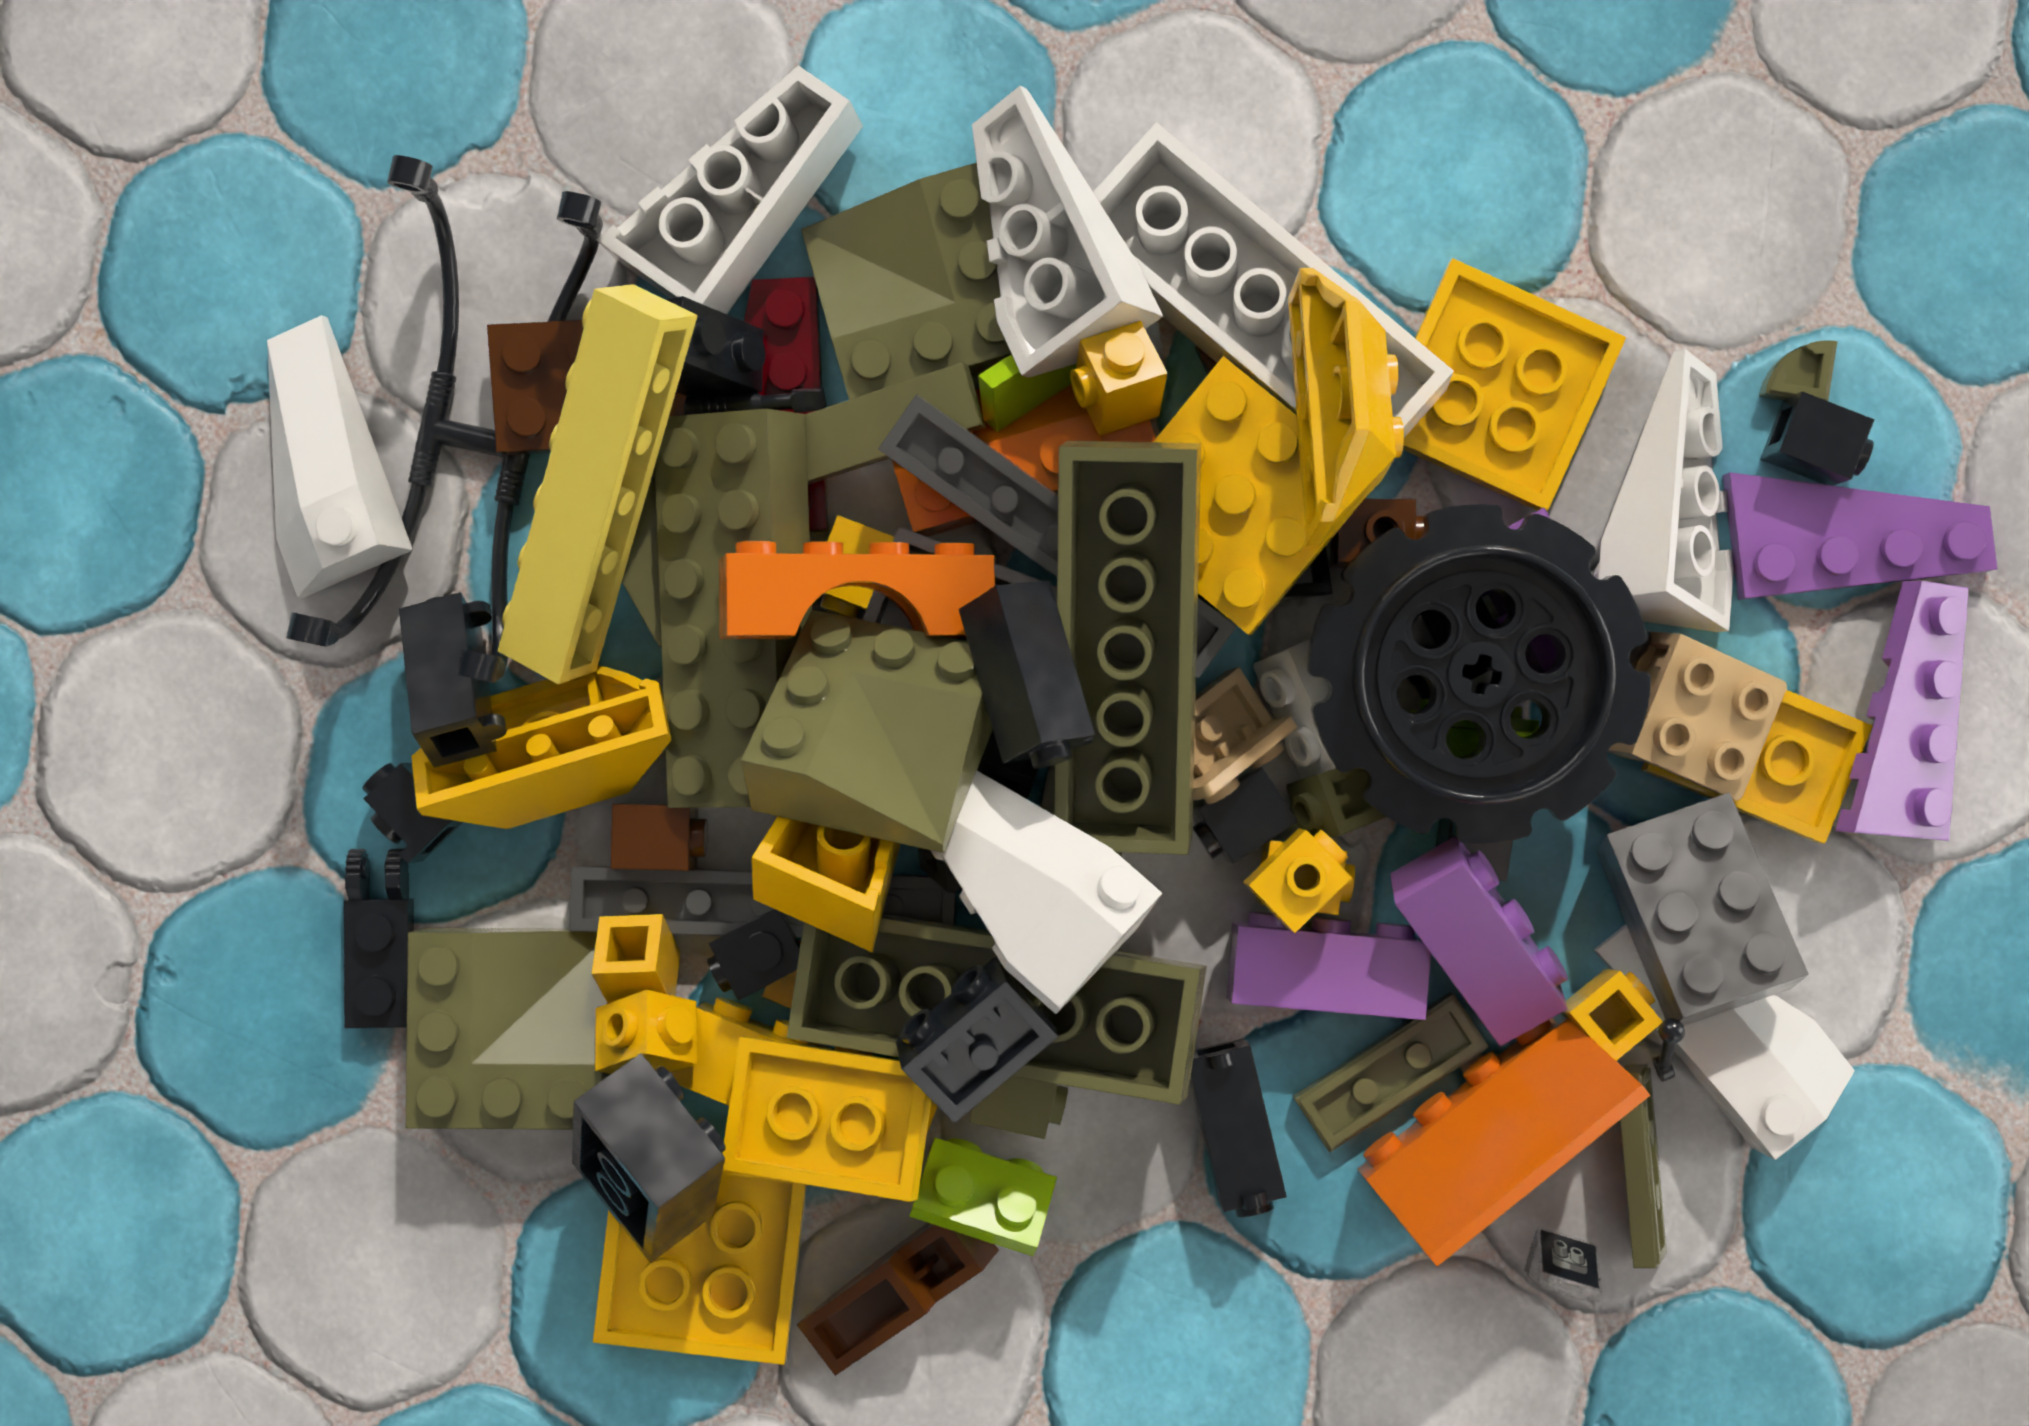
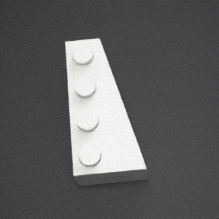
M799 65L734 120L736 126L713 146L709 147L706 144L688 160L691 165L662 190L657 186L638 203L641 208L619 227L613 224L596 239L616 261L669 298L684 296L725 314L730 311L863 127L850 100Z

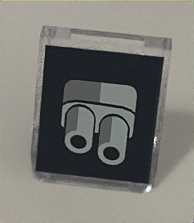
M1538 1228L1534 1233L1524 1267L1527 1276L1540 1288L1595 1304V1301L1600 1302L1602 1285L1597 1247L1593 1243L1545 1228Z

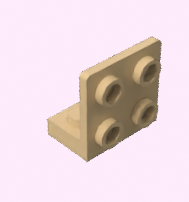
M1650 632L1651 641L1648 651L1639 660L1631 664L1635 670L1647 672L1651 676L1650 697L1642 730L1635 744L1616 743L1609 748L1608 753L1620 758L1648 762L1720 795L1730 792L1732 799L1740 800L1744 795L1786 692V682L1683 634Z

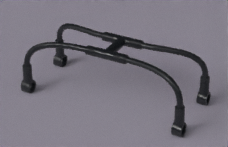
M394 155L387 183L396 188L409 191L417 200L426 203L436 233L443 283V327L437 371H432L429 390L427 391L415 452L413 454L414 458L412 459L413 464L411 465L410 476L408 477V482L412 483L401 518L410 541L423 507L427 488L433 487L442 444L494 456L498 455L496 452L495 430L448 420L449 407L451 406L453 389L456 382V376L452 374L456 358L459 328V282L453 235L445 207L438 194L437 183L431 178L433 166L416 158ZM570 191L562 192L557 220L576 227L584 236V240L547 322L566 320L597 253L599 242L596 239L601 235L603 222L599 216L601 201L594 197ZM530 454L499 456L503 457L494 498L498 502L492 547V655L462 649L456 673L459 676L496 683L505 673L508 657L498 652V647L504 629L502 617L508 605L507 570L510 527L514 506L519 505V499L521 498ZM404 554L380 565L363 595L337 623L292 612L286 638L327 647L348 635L364 620L380 599Z

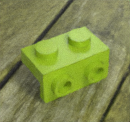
M934 1137L920 1180L918 1200L913 1202L909 1217L1033 1257L1039 1245L1057 1177L1044 1173L1039 1165L1021 1158L1004 1160L982 1153L979 1146L964 1139L951 1138L945 1141Z

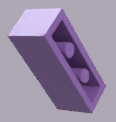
M1452 837L1390 874L1395 905L1499 1046L1508 1043L1568 1009L1561 986L1563 982L1568 980L1563 965L1549 946L1539 950L1529 935L1534 933V929L1527 914L1514 898L1508 902L1503 900L1495 889L1500 884L1492 865L1480 850L1470 854L1462 842Z
M1249 912L1248 923L1232 922L1226 998L1232 1004L1426 1020L1431 952L1420 938H1414L1415 931L1410 925L1376 923V934L1350 932L1351 921L1313 917L1312 929L1300 928L1294 933L1287 929L1273 913Z

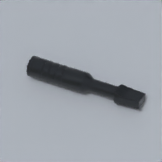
M824 388L793 389L790 394L765 396L756 391L687 397L684 403L685 415L755 409H793L795 413H803L827 407Z

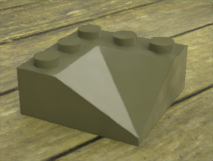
M977 162L918 179L801 229L849 400L961 362L969 366L973 378L1012 354L996 319L994 299L1000 298L1001 295L997 264L989 262L987 240L993 239L989 202L981 198Z
M811 610L741 758L751 810L944 853L993 730L968 641L946 636L925 637V632Z
M428 927L408 932L405 1128L573 1130L574 1100L611 1075L595 1071L596 1008L608 1004L592 976L597 932L552 928Z

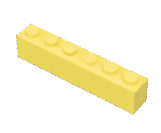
M634 284L594 289L592 299L584 310L582 317L584 329L575 362L570 367L566 376V397L559 423L555 426L549 440L551 453L543 483L538 488L533 500L535 513L528 539L518 556L519 572L512 599L506 606L502 617L504 629L498 652L558 685L596 672L698 316Z

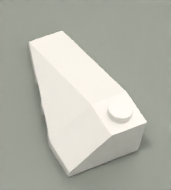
M322 315L267 340L276 540L294 590L299 598H305L413 550L328 317Z
M1686 349L1674 351L1602 536L1600 561L1595 568L1594 577L1599 580L1612 575L1622 577L1638 606L1644 622L1711 632L1729 631L1733 560L1732 550H1720L1717 513L1728 512L1727 492L1719 491L1718 481L1712 466V457L1719 455L1723 448L1717 377L1712 369Z
M979 771L975 773L945 852L941 853L931 850L936 859L946 862L963 890L959 897L969 913L974 914L977 912L996 942L992 949L1003 967L1055 1014L1061 1010L1136 931L1162 895L1160 890L1112 848Z

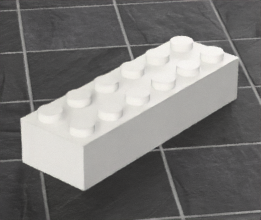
M1157 122L1094 190L1093 193L1138 262L1163 317L1215 362L1218 363L1224 356L1296 415L1288 296L1300 268H1314L1357 298L1385 329L1387 355H1395L1398 361L1397 391L1395 395H1391L1393 417H1401L1404 437L1447 390L1454 370Z

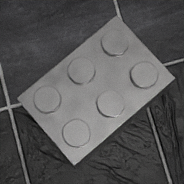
M1730 792L1606 835L1596 853L1665 1019H1677L1685 1026L1790 990L1809 975Z

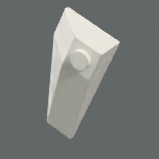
M1022 86L1017 87L972 124L981 198L989 202L993 239L987 240L989 262L997 264L1001 295L1000 298L994 299L996 319L1021 376L1029 378L1077 364L1079 342L1081 339L1137 321H1141L1144 328L1147 329L1162 318L1163 315L1138 262L1026 88Z
M1625 924L1597 946L1594 951L1609 969L1619 970L1624 975L1630 971L1639 978L1655 998L1656 1002L1650 1007L1664 1021L1665 1017ZM1776 995L1685 1025V1036L1675 1045L1674 1050L1753 1149L1774 1160L1778 1159L1828 1118L1855 1071L1813 1019Z

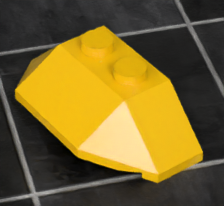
M1300 268L1288 296L1306 546L1321 545L1382 481L1394 459L1401 457L1404 446V428L1401 417H1393L1391 395H1395L1397 391L1398 361L1395 355H1387L1385 329L1357 298L1314 268Z
M598 665L596 672L559 685L549 679H545L490 696L492 714H499L505 718L507 730L503 737L496 739L497 751L434 768L422 748H420L411 756L417 810L423 816L510 829L629 793L672 741L663 691L659 682L647 678L641 680L628 673Z

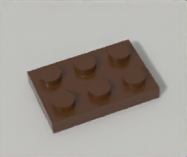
M582 320L487 325L496 452L498 456L551 453L549 440L555 426L559 423L567 393L565 386L566 376L570 367L575 362L584 329ZM675 393L669 416L685 415L684 403L687 396Z

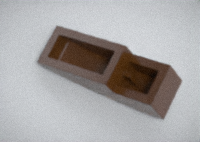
M927 1222L801 1319L797 1326L836 1376L922 1318L936 1302L982 1272L999 1249L995 1244Z

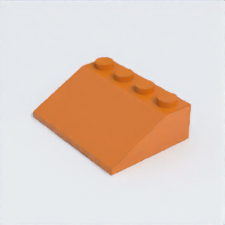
M1558 1014L1515 1038L1517 1041L1499 1056H1496L1494 1052H1489L1480 1057L1463 1073L1464 1078L1467 1080L1449 1096H1446L1444 1092H1439L1426 1100L1414 1112L1413 1116L1417 1121L1398 1137L1394 1132L1385 1134L1364 1152L1363 1156L1367 1161L1357 1170L1437 1267L1651 1096L1638 1080L1568 1017Z

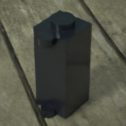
M1050 580L996 585L958 609L1003 763L1030 759L1034 769L1050 767L1073 757L1071 749L1090 744L1094 741L1092 736L1095 735Z
M459 592L444 597L430 598L422 603L399 608L411 731L433 767L436 768L497 751L496 739L503 737L507 730L505 718L499 714H492L489 683L456 675L462 649L485 653L481 626L488 624L492 619L490 605L485 601L467 603L462 593Z
M1243 1038L1197 1049L1194 1051L1190 1085L1218 1201L1223 1212L1235 1210L1237 1217H1250L1274 1209L1273 1200L1286 1198L1287 1195L1251 1046Z

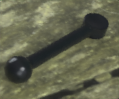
M1674 1018L1665 1019L1659 1025L1658 1033L1663 1040L1660 1055L1652 1058L1656 1073L1662 1082L1675 1078V1071L1672 1066L1675 1045L1685 1036L1684 1025Z

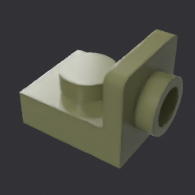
M1335 768L1294 781L1286 786L1291 800L1290 810L1298 821L1296 825L1300 829L1307 830L1312 836L1323 830L1330 838L1337 837L1387 816L1376 810L1362 798V790L1368 781L1367 773L1362 768H1354L1345 773Z

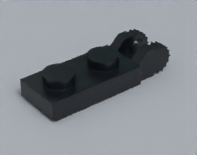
M350 849L348 855H346L345 889L348 900H344L345 1028H407L408 932L414 931V898H409V866L399 855L403 849H390L388 854H386L384 871L385 889L388 899H370V861L366 850Z

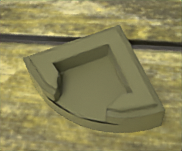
M1824 340L1812 342L1784 355L1767 373L1760 388L1759 397L1784 401L1803 391L1828 401L1838 341Z

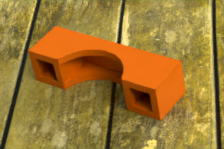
M736 542V553H726L719 558V639H788L796 635L805 613L816 599L831 589L849 586L867 588L889 598L905 614L912 629L925 632V637L946 636L956 639H967L958 609L995 586L994 555H974L973 543L935 544V555L909 554V543L903 542L870 543L869 554H843V543L806 542L803 543V554L776 553V542Z

